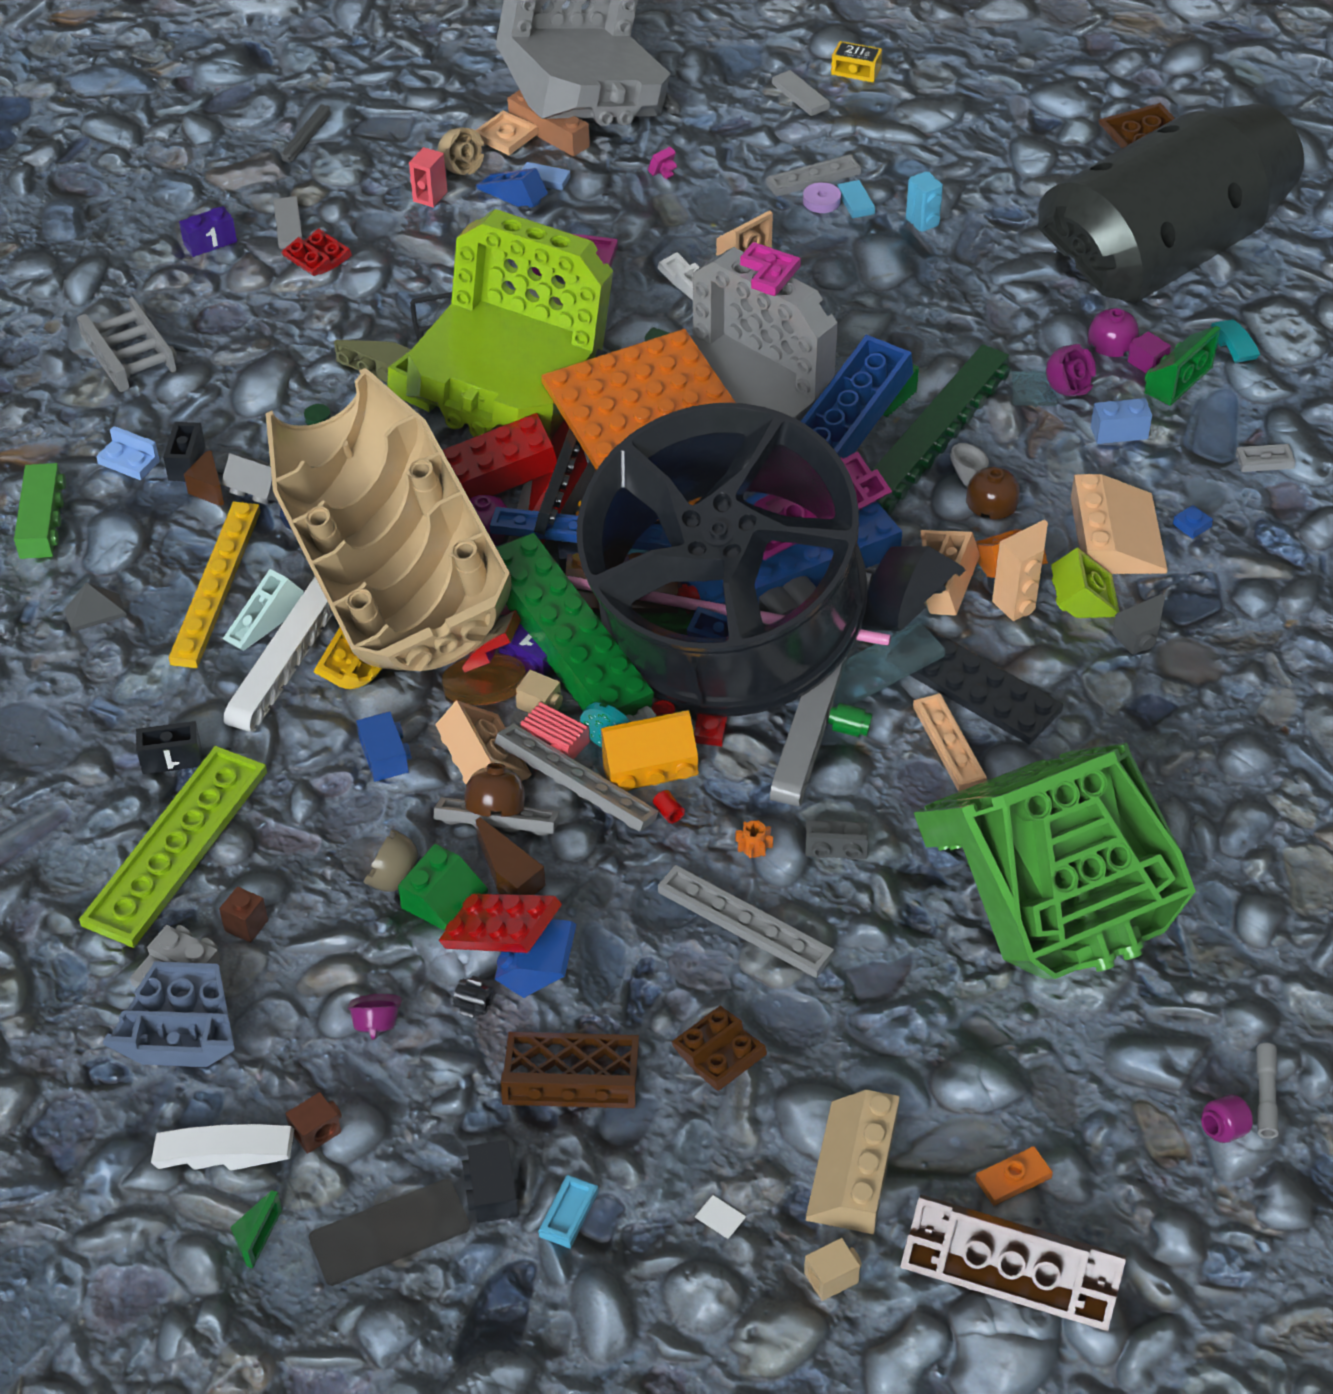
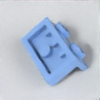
M115 426L110 429L112 441L96 456L98 464L138 480H142L160 462L154 441Z

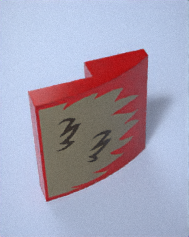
M516 610L499 618L484 640L468 654L462 667L464 672L490 663L497 648L511 643L521 621Z

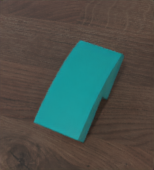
M1234 319L1214 322L1210 325L1211 327L1218 326L1221 328L1218 339L1219 346L1228 347L1235 363L1255 360L1260 355L1253 339Z

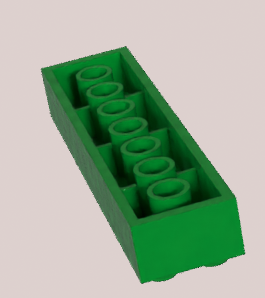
M535 533L496 547L511 576V590L506 606L511 612L517 611L521 619L520 624L547 655L548 664L581 709L584 711L589 704L597 702L601 703L599 706L605 708L607 705L613 706L626 716L628 714L636 715L637 711L645 706L651 708L654 695L653 690L621 650L620 646Z

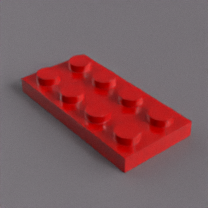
M472 894L463 902V907L456 917L447 924L445 932L438 941L445 949L528 953L562 904L556 896Z

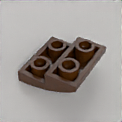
M721 1005L672 1041L673 1047L680 1056L717 1091L721 1090L767 1055L765 1045L743 1029L742 1020Z

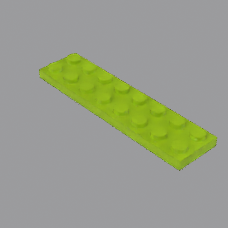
M214 746L80 917L81 927L135 948L267 774L266 765Z

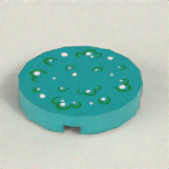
M595 702L586 707L580 716V722L589 726L591 741L602 748L601 728L631 721L615 707L607 705L605 708L599 706L601 703Z

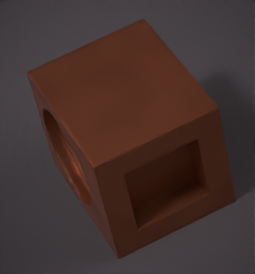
M320 1092L285 1113L288 1126L294 1128V1137L307 1154L342 1133L339 1123L342 1114L333 1100L328 1102Z

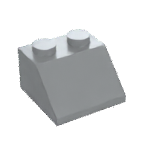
M229 453L221 485L230 487L229 492L245 497L246 493L253 495L252 500L259 503L268 504L269 500L278 501L273 492L270 463L252 457Z

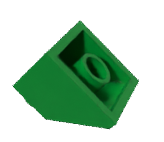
M434 844L398 885L401 908L444 931L447 924L456 917L463 907V902L472 894L488 893V888L459 855L437 844Z

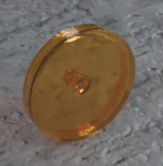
M494 654L490 663L464 672L462 668L466 658L449 666L442 675L443 691L450 700L454 702L458 700L470 705H488L504 701L518 694L516 688L525 677L526 671L524 664L517 658L504 654Z

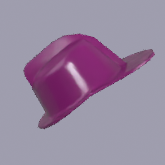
M369 994L352 999L347 1009L350 1010L354 1029L359 1032L370 1033L372 1040L377 1039L379 1032L394 1029L402 999L400 996L393 994Z

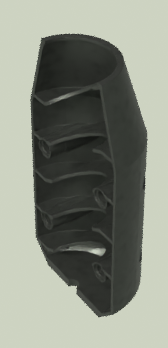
M1249 104L1189 112L1049 189L1039 202L1038 229L1065 257L1068 255L1073 257L1076 262V269L1103 296L1138 303L1261 229L1299 181L1304 168L1303 146L1296 129L1286 116L1277 109L1265 104Z

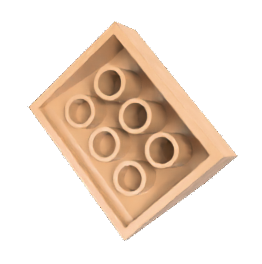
M1074 474L1071 504L1079 549L1111 574L1167 573L1152 493L1102 474Z

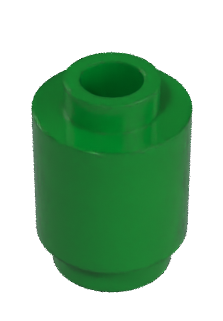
M839 702L837 708H831L828 724L833 725L832 731L858 738L860 735L867 737L873 714L867 713L864 708Z

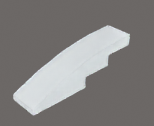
M678 252L660 261L657 269L693 300V272L700 267L696 263L689 265Z
M242 1124L193 1127L156 1133L151 1163L157 1169L187 1163L194 1170L224 1164L232 1171L290 1159L294 1128L283 1125Z

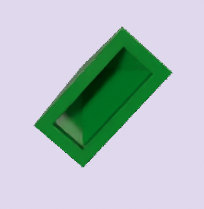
M271 1190L230 1227L246 1267L254 1268L282 1211L279 1195L276 1191Z

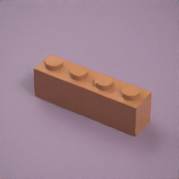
M520 90L507 98L508 113L537 125L539 134L536 135L537 137L573 157L590 147L589 123L575 116L570 118L541 119L528 106Z

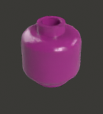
M1230 1094L1209 1101L1204 1106L1201 1124L1209 1137L1220 1143H1228L1246 1136L1251 1131L1253 1115L1251 1108L1241 1097Z

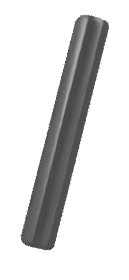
M319 105L281 152V160L283 162L291 163L331 114L328 105Z

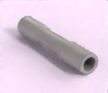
M1262 1043L1256 1047L1257 1075L1259 1077L1258 1135L1265 1139H1272L1279 1134L1278 1107L1276 1105L1277 1048L1273 1044Z

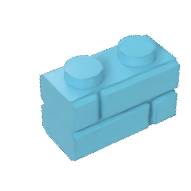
M923 172L912 176L908 181L906 219L911 224H914V227L919 232L937 227L940 223L939 214L941 212L943 184L935 179L930 172Z

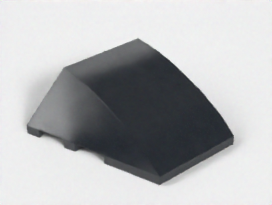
M930 546L890 547L877 567L867 591L866 612L861 628L863 630L901 631L926 608L925 601L933 594H941L947 588L944 584L954 574L960 577L966 571L965 568Z

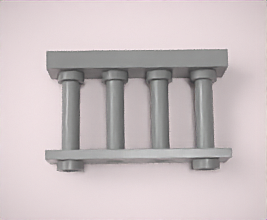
M133 297L128 298L130 312L100 323L91 322L86 314L77 317L81 337L119 392L130 389L127 378H130L131 374L164 362L172 373L177 371L175 366V360H177L175 349L173 346L167 345L148 319L143 305H138ZM135 321L138 325L108 337L105 335L101 336L102 332ZM141 335H145L148 339L118 351L115 349L111 350V346ZM153 348L157 352L155 355L128 365L120 363L123 359Z

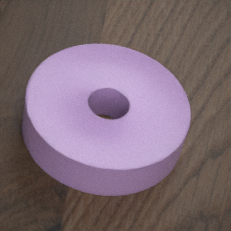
M819 182L811 184L804 189L803 204L810 211L828 213L840 206L841 191L833 184Z

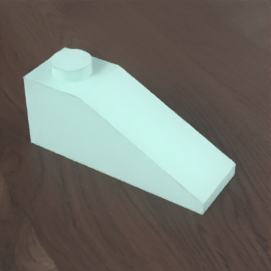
M270 569L223 639L242 651L246 650L286 620L304 591L285 576Z

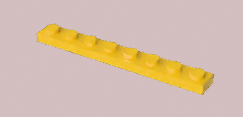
M233 501L168 657L170 665L198 668L260 515L259 504Z

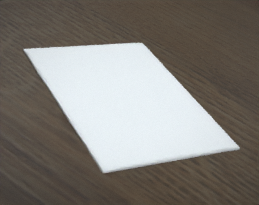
M712 1195L696 1214L695 1218L729 1239L746 1216Z

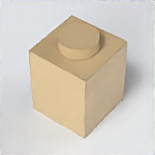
M529 670L515 688L517 708L531 713L532 709H535L539 702L558 710L563 701L560 682L532 670Z
M840 1238L806 1255L804 1274L821 1301H824L857 1284L862 1264L856 1250L852 1247L848 1248L844 1240Z

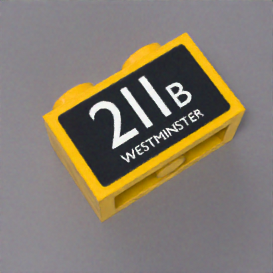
M839 41L832 54L831 75L874 83L881 69L882 49Z

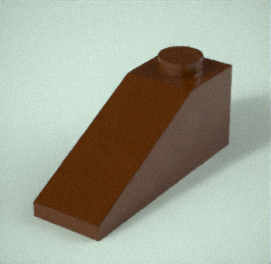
M481 817L475 820L477 839L499 894L535 895L546 886L545 871L542 864Z

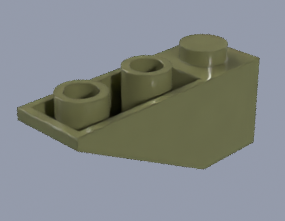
M334 341L337 362L356 370L367 368L373 375L384 382H388V367L411 350L395 342Z

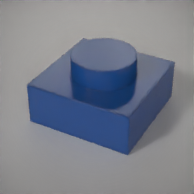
M1194 505L1174 516L1173 525L1192 539L1211 528L1213 523L1211 517Z

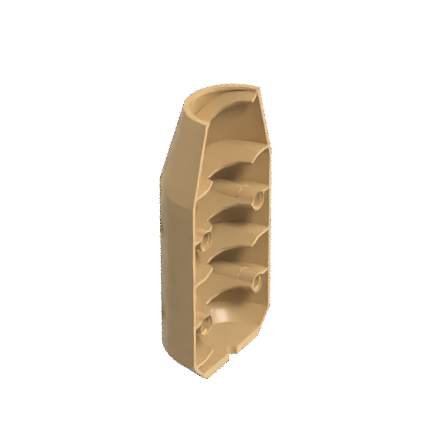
M367 368L359 370L360 375L355 380L356 396L337 415L323 422L305 426L291 425L279 420L272 411L266 413L273 492L353 653L364 663L378 668L406 671L433 670L461 659L484 640L508 601L511 590V576L426 420Z

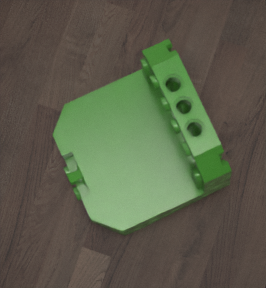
M1127 742L1071 750L1060 754L1058 759L1051 758L1046 761L1042 759L925 805L926 810L919 809L914 812L926 848L937 847L941 851L948 848L955 850L962 847L1003 960L1040 978L1057 979L1076 970L1095 967L1096 971L1100 972L1114 967V960L1119 955H1123L1124 960L1142 955L1141 948L1144 947V941L1165 933L1196 892L1182 852L1136 765Z

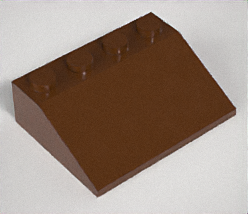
M1161 103L1099 119V124L1122 149L1175 118Z

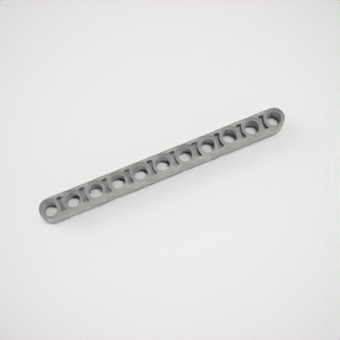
M866 572L868 591L873 574ZM851 650L830 676L810 692L801 696L770 790L771 801L801 806Z

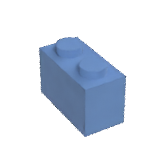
M1146 398L1094 403L1090 427L1097 444L1144 440L1149 437L1152 413Z

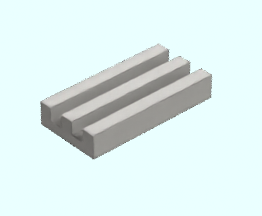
M1289 444L1237 447L1235 455L1238 458L1239 465H1241V472L1294 469L1295 459Z

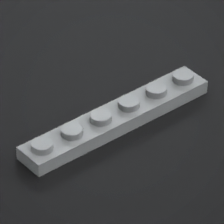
M513 723L497 733L494 743L505 749L507 753L517 756L528 763L530 767L540 770L551 777L556 783L566 786L576 792L579 797L589 800L604 812L612 814L625 822L628 827L641 832L656 821L658 810Z
M677 865L658 884L659 894L815 978L820 975L834 956L833 948Z

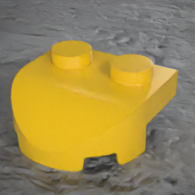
M339 627L313 672L341 688L356 689L371 682L382 668L371 666L360 660L351 650Z

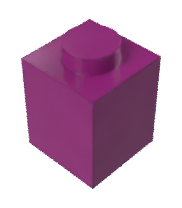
M1147 331L1140 337L1134 338L1130 343L1128 362L1144 373H1147L1150 368L1158 365L1165 355L1170 354L1171 345Z

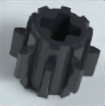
M475 976L459 980L452 1001L454 1003L453 1006L460 1009L459 1014L474 1018L475 1015H486L493 997V987L486 985L487 980Z

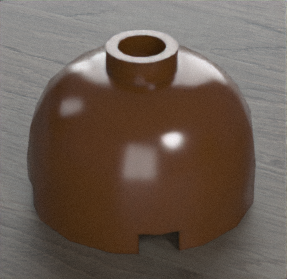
M986 467L977 471L969 480L966 503L968 508L976 515L981 516V513L990 515L989 519H1001L1014 514L1020 499V485L1010 471L1001 467Z
M490 763L487 765V768H482L472 774L468 780L464 794L465 808L474 814L491 817V811H501V817L516 815L524 809V785L520 777L512 770L505 768V765Z

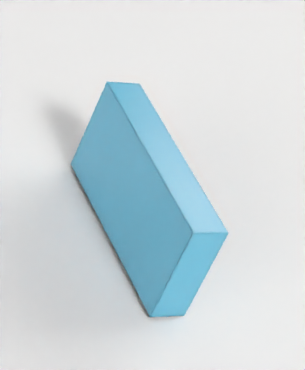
M860 180L837 184L841 191V199L852 218L875 214V206Z
M567 1175L538 1231L539 1237L571 1249L599 1193L598 1186Z

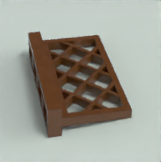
M508 1032L504 1072L501 1075L502 1105L635 1108L639 1035ZM515 1043L530 1044L532 1046L531 1049L523 1054L514 1047ZM553 1044H560L565 1047L556 1055L547 1048ZM585 1045H594L598 1048L589 1056L580 1049ZM618 1046H632L631 1050L623 1056H619L613 1051ZM541 1053L548 1060L537 1067L530 1059ZM573 1054L581 1061L570 1068L563 1060ZM606 1055L614 1062L603 1069L595 1061ZM523 1065L530 1072L518 1073L512 1071ZM556 1066L563 1073L555 1074L545 1072L551 1069L552 1067ZM586 1067H589V1068L592 1069L596 1074H595V1075H592V1074H577V1073H579L580 1071H582V1070L585 1069ZM619 1068H622L628 1074H630V1076L611 1074Z

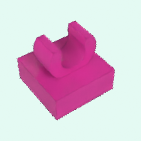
M668 147L652 155L648 167L651 175L654 177L661 173L665 179L674 176L672 170L677 168L673 161L676 152L671 147Z

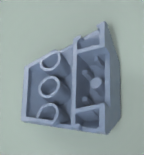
M155 961L134 992L135 998L128 1009L123 1010L119 1015V1022L111 1034L108 1033L103 1040L105 1046L142 1065L208 1067L228 1055L235 1048L219 964Z

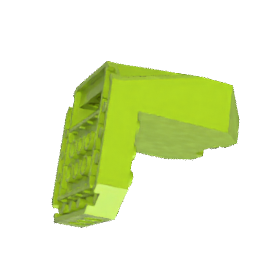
M494 209L483 218L469 223L456 238L451 304L408 353L406 396L440 407L445 423L449 428L459 429L464 424H468L469 431L474 437L487 433L494 427L499 428L537 413L551 442L564 418L543 386L541 375L595 358L597 350H603L613 270L608 263H602L596 254L598 249L591 240L498 209ZM508 259L515 261L518 268L512 267ZM532 267L539 269L542 276L536 275L532 271ZM555 275L563 277L566 284L558 282ZM506 281L512 282L516 290L509 288ZM529 289L535 290L539 295V298L534 297L530 293ZM553 297L559 298L563 305L556 304Z

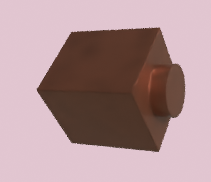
M238 886L219 908L225 932L250 943L268 922L264 898Z

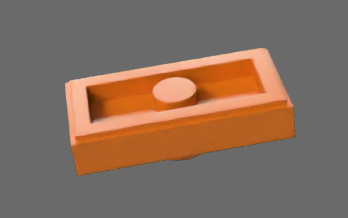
M1035 1146L976 1173L975 1180L991 1204L995 1206L1051 1179L1053 1172Z

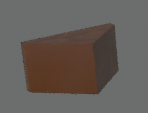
M206 451L184 473L187 491L192 496L221 506L224 505L212 451Z

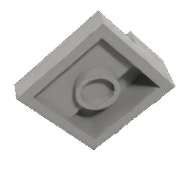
M166 925L148 945L149 955L130 976V981L133 986L138 988L155 961L219 964L220 967L221 960L218 947L208 938H203L201 941L193 938L191 932L181 925H178L176 928Z

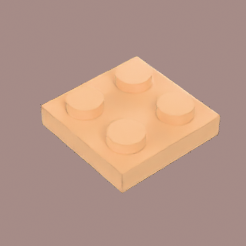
M504 110L475 130L480 134L485 145L507 155H511L539 134L537 125Z

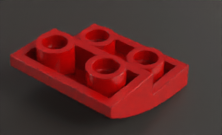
M319 228L306 240L297 237L281 251L284 257L312 276L326 273L352 256L348 247Z

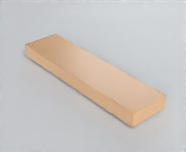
M941 693L913 700V708L958 792L987 781L983 769Z

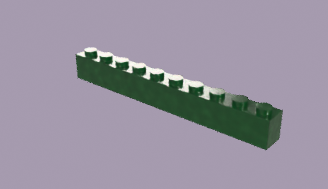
M982 344L871 470L872 472L877 469L892 490L889 495L877 500L888 515L892 514L900 499L903 500L907 496L910 487L919 482L922 473L932 467L935 458L940 453L943 454L952 438H957L961 428L965 423L968 424L977 409L983 407L987 397L996 392L999 383L1008 378L1011 367L1008 366L1009 354Z

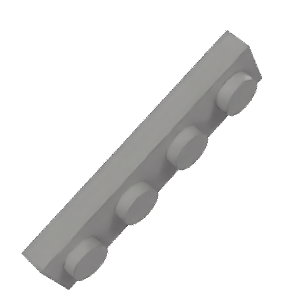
M441 797L434 807V820H442L445 824L449 825L467 823L476 827L475 820L481 817L492 827H501L504 831L516 832L526 830L532 831L535 835H548L549 833H554L559 823V811L524 807L523 811L516 815L501 817V811H491V817L468 811L465 808V800Z

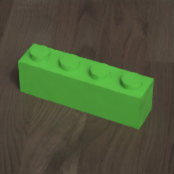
M58 463L25 465L14 542L20 559L53 557L54 546H58L57 527L61 526L59 508H63L62 490L66 489L65 475L60 474Z

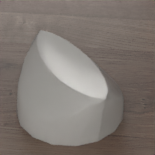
M958 443L953 446L950 452V458L957 475L966 487L977 471L986 468L989 464L986 454L971 444Z

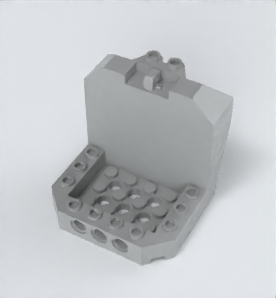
M504 0L495 47L505 60L528 106L541 119L570 118L575 116L577 118H594L600 126H608L612 123L613 117L618 124L629 125L635 116H661L671 73L630 36L638 0ZM546 1H550L548 8L542 10V5ZM566 1H570L569 6L562 10V5ZM589 1V6L582 10V5Z
M732 247L723 254L713 257L693 272V335L690 337L736 403L773 409L801 422L835 376L838 323L832 313L827 316L819 302L823 299L818 290L793 277L776 296L752 289L751 279L758 271L741 266L740 256L744 252Z

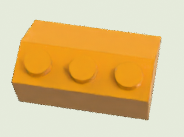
M689 710L601 728L603 769L606 778L625 791L678 779H687L698 775V753Z

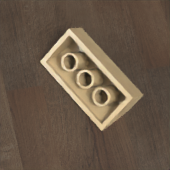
M864 1090L831 1102L806 1221L874 1235L897 1122L900 1096Z

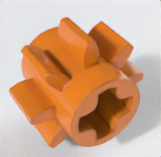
M760 820L743 822V831L736 830L735 841L738 842V852H744L749 858L766 856V848H773L771 827H765Z

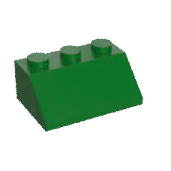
M1214 326L1192 334L1183 342H1179L1169 355H1165L1158 365L1148 370L1145 375L1146 386L1144 393L1169 406L1176 402L1213 368L1221 328Z

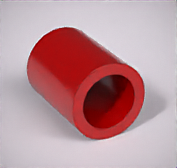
M663 790L654 797L653 805L668 823H676L684 816L685 809L669 790Z

